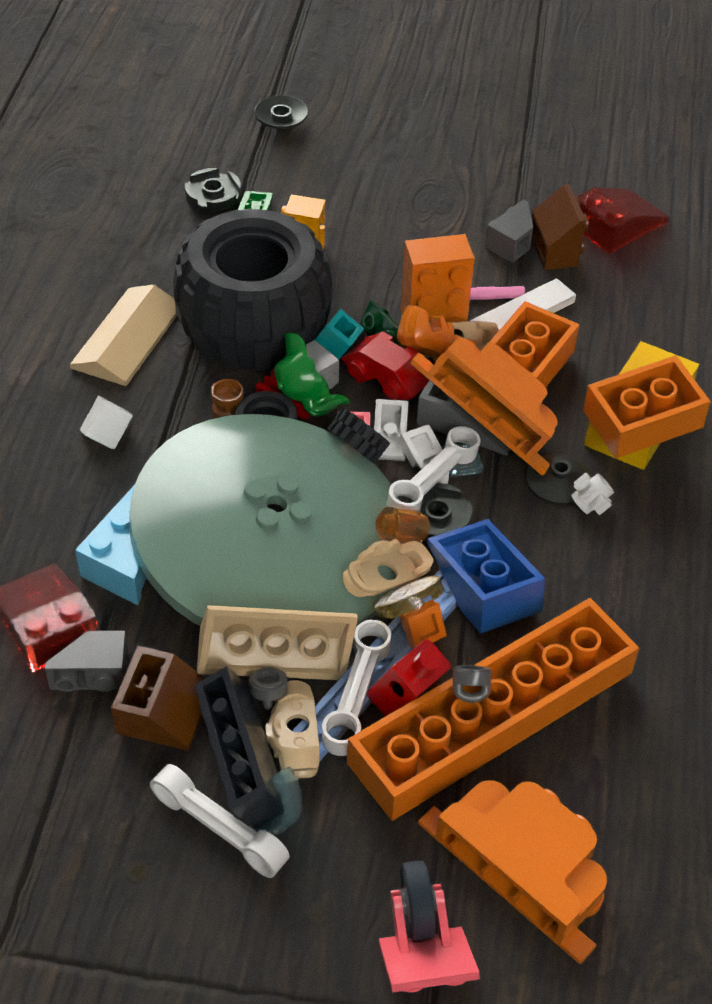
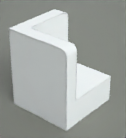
M98 396L80 431L85 436L111 449H115L133 415L127 410Z

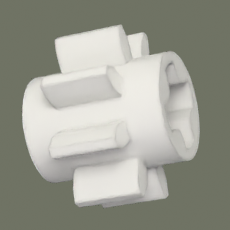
M584 473L573 482L575 484L574 488L577 491L571 496L586 514L595 510L601 515L612 506L610 503L612 501L609 497L614 491L599 473L592 478L587 473Z

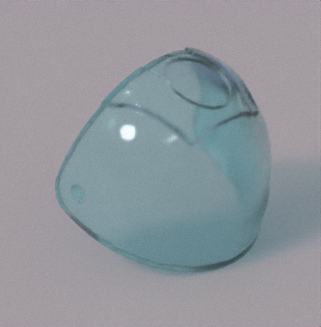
M290 766L273 777V783L281 796L284 808L283 814L254 829L255 831L264 830L272 835H278L299 819L303 810L302 790Z

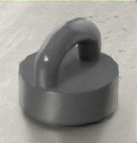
M455 666L453 668V692L455 696L461 701L469 703L480 702L487 698L490 693L492 670L484 666ZM463 685L481 686V690L476 693H468L463 690Z
M271 667L256 670L249 678L250 694L254 698L263 701V707L266 710H270L273 707V702L282 698L287 692L286 674L279 669Z

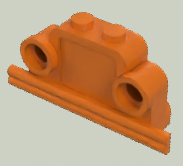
M457 338L446 352L440 355L435 365L421 353H418L410 362L412 366L541 476L546 473L550 463L537 452L552 437L558 421L555 414L542 404L547 395L545 386L509 354L494 343H487L480 351L469 340Z
M483 781L477 784L459 802L451 804L443 813L433 806L418 820V824L576 962L582 964L594 951L597 944L577 927L587 917L596 914L604 900L607 876L602 866L591 860L597 843V836L588 820L579 814L571 812L551 790L543 789L534 782H522L509 793L508 789L499 782Z

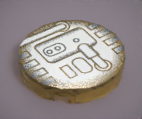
M435 575L414 580L379 597L373 602V608L377 617L381 619L383 617L390 619L402 616L421 608L425 604L423 599L431 595L432 600L439 598L443 594L444 586L440 577Z

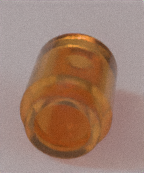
M386 507L376 519V530L380 539L390 542L398 539L402 544L412 541L422 542L429 533V520L426 515L418 510Z

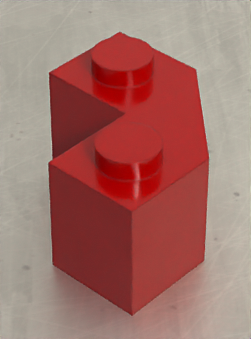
M383 331L364 338L341 357L349 373L355 378L357 383L377 378L383 388V392L390 400L405 401L412 399L429 382L428 378L410 364L419 351L409 346L405 349L393 343V337Z

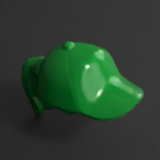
M286 333L284 335L286 357L274 367L278 389L288 398L300 401L308 414L313 417L326 415L340 405L349 404L350 401L347 397L329 393L328 383L315 369L314 360L308 357L303 339L296 333Z

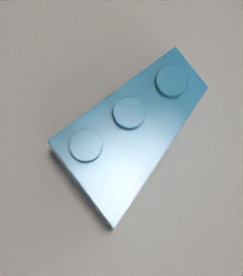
M133 486L75 551L80 577L139 605L141 591L147 577L136 559L130 537L129 511Z

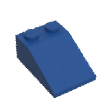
M489 519L428 538L427 544L461 612L480 634L542 612L545 578Z

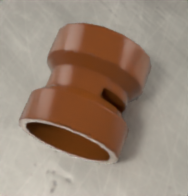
M222 379L211 387L214 419L235 415L237 406L244 397L243 386L237 380Z

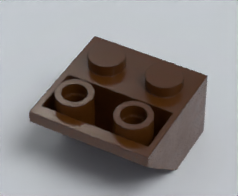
M566 184L532 211V241L544 270L577 267L580 254L584 252L583 235L584 231L588 230V218L586 214L582 213L578 196L574 195L570 184Z
M137 646L111 707L115 733L189 751L202 718L195 684L205 678L175 654Z

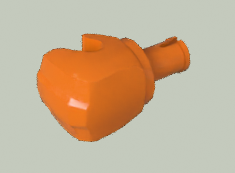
M413 305L407 306L404 310L397 332V340L402 347L406 348L409 346L421 354L437 358L445 353L457 338H464L454 334L452 323L445 321L443 316H432L430 326L428 312L421 307ZM467 339V340H469L470 342H472V343L476 346V343H475L474 340Z

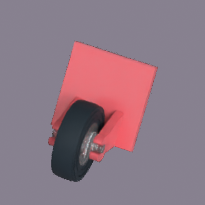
M411 861L401 864V889L390 891L395 936L379 938V946L392 993L399 991L417 992L422 988L439 985L458 986L466 981L480 980L479 970L462 926L449 928L445 898L444 892L441 890V884L431 885L424 861ZM404 915L411 938H407Z

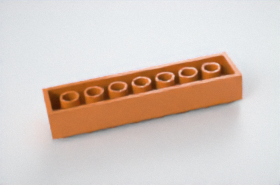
M588 598L475 664L474 666L489 667L492 670L490 693L487 698L474 703L461 701L453 692V678L348 738L347 764L390 820L394 821L632 674L639 647L591 598ZM463 685V690L468 693H476L481 690V686Z

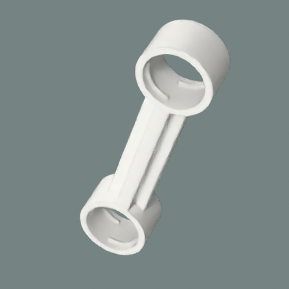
M464 426L452 428L448 433L445 448L411 480H399L390 486L386 503L390 514L399 519L416 517L420 512L423 496L457 463L468 464L475 460L480 445L478 433ZM454 443H465L468 446H470V448H462L455 445ZM406 496L411 498L414 502L404 503L397 500L395 497Z
M366 620L356 627L353 646L356 656L338 709L328 714L322 723V744L333 755H347L348 739H334L328 734V731L336 726H346L353 730L355 734L361 731V723L358 718L376 664L384 660L390 653L391 631L381 621ZM366 636H377L385 643L378 647H369L361 643L360 640Z
M167 764L150 782L152 791L162 803L173 810L182 808L240 850L250 866L261 875L268 878L274 877L289 859V852L279 839L264 830L256 832L242 821L236 819L231 813L198 791L192 780L178 767Z

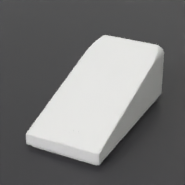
M376 399L374 430L390 442V445L378 460L405 461V453L398 442V438L401 434L407 432L408 401Z

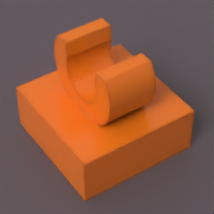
M432 599L400 615L408 645L413 649L426 638L433 643L447 636L440 605Z

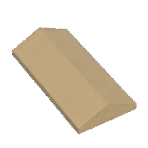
M156 285L128 288L70 363V368L127 386L176 319L177 313L174 298Z
M207 605L200 626L197 673L212 675L227 666L237 676H251L256 670L271 667L283 671L287 678L339 680L347 671L358 616L354 613Z

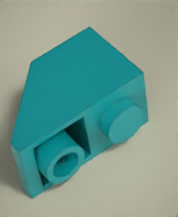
M340 308L316 337L315 341L339 360L364 328Z

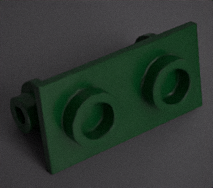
M370 300L360 322L364 331L369 336L383 331L393 337V343L402 347L397 340L398 324L389 316V312L385 308H380L373 300Z

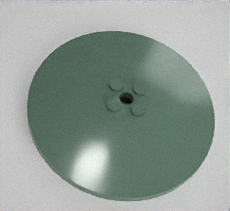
M241 414L224 416L204 421L179 432L159 447L144 465L133 489L129 511L131 543L143 573L168 604L199 626H201L207 605L354 613L358 616L357 627L363 621L371 620L384 607V604L381 605V603L376 607V602L382 596L387 597L388 593L396 590V588L375 596L356 597L345 588L343 572L372 543L381 540L390 542L398 539L401 544L409 542L406 519H399L393 516L387 509L386 503L391 484L375 464L341 438L324 429L295 419L274 415ZM267 505H280L284 509V511L276 512L275 510L268 508ZM384 565L378 567V572L383 578L387 580L395 579V573L391 568Z

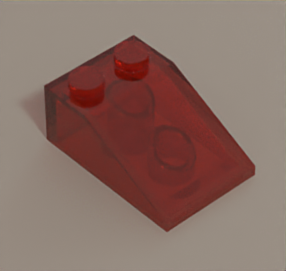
M594 187L578 196L582 213L586 214L588 218V230L584 231V236L609 254L669 221L668 215L630 189Z
M55 563L0 586V615L32 672L45 667L48 660L87 631H98L96 616L83 594Z

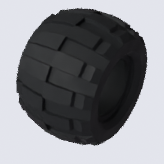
M244 209L222 213L207 219L196 226L194 233L187 235L177 257L173 277L176 313L186 336L189 337L193 345L200 349V354L209 360L223 363L225 367L239 370L271 369V367H275L279 361L286 357L284 336L286 333L298 334L306 345L316 339L327 322L332 302V275L326 252H323L321 242L315 238V233L307 225L299 223L294 217L283 213L262 209Z

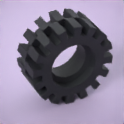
M344 407L327 428L373 464L378 461L390 445V442L380 433Z

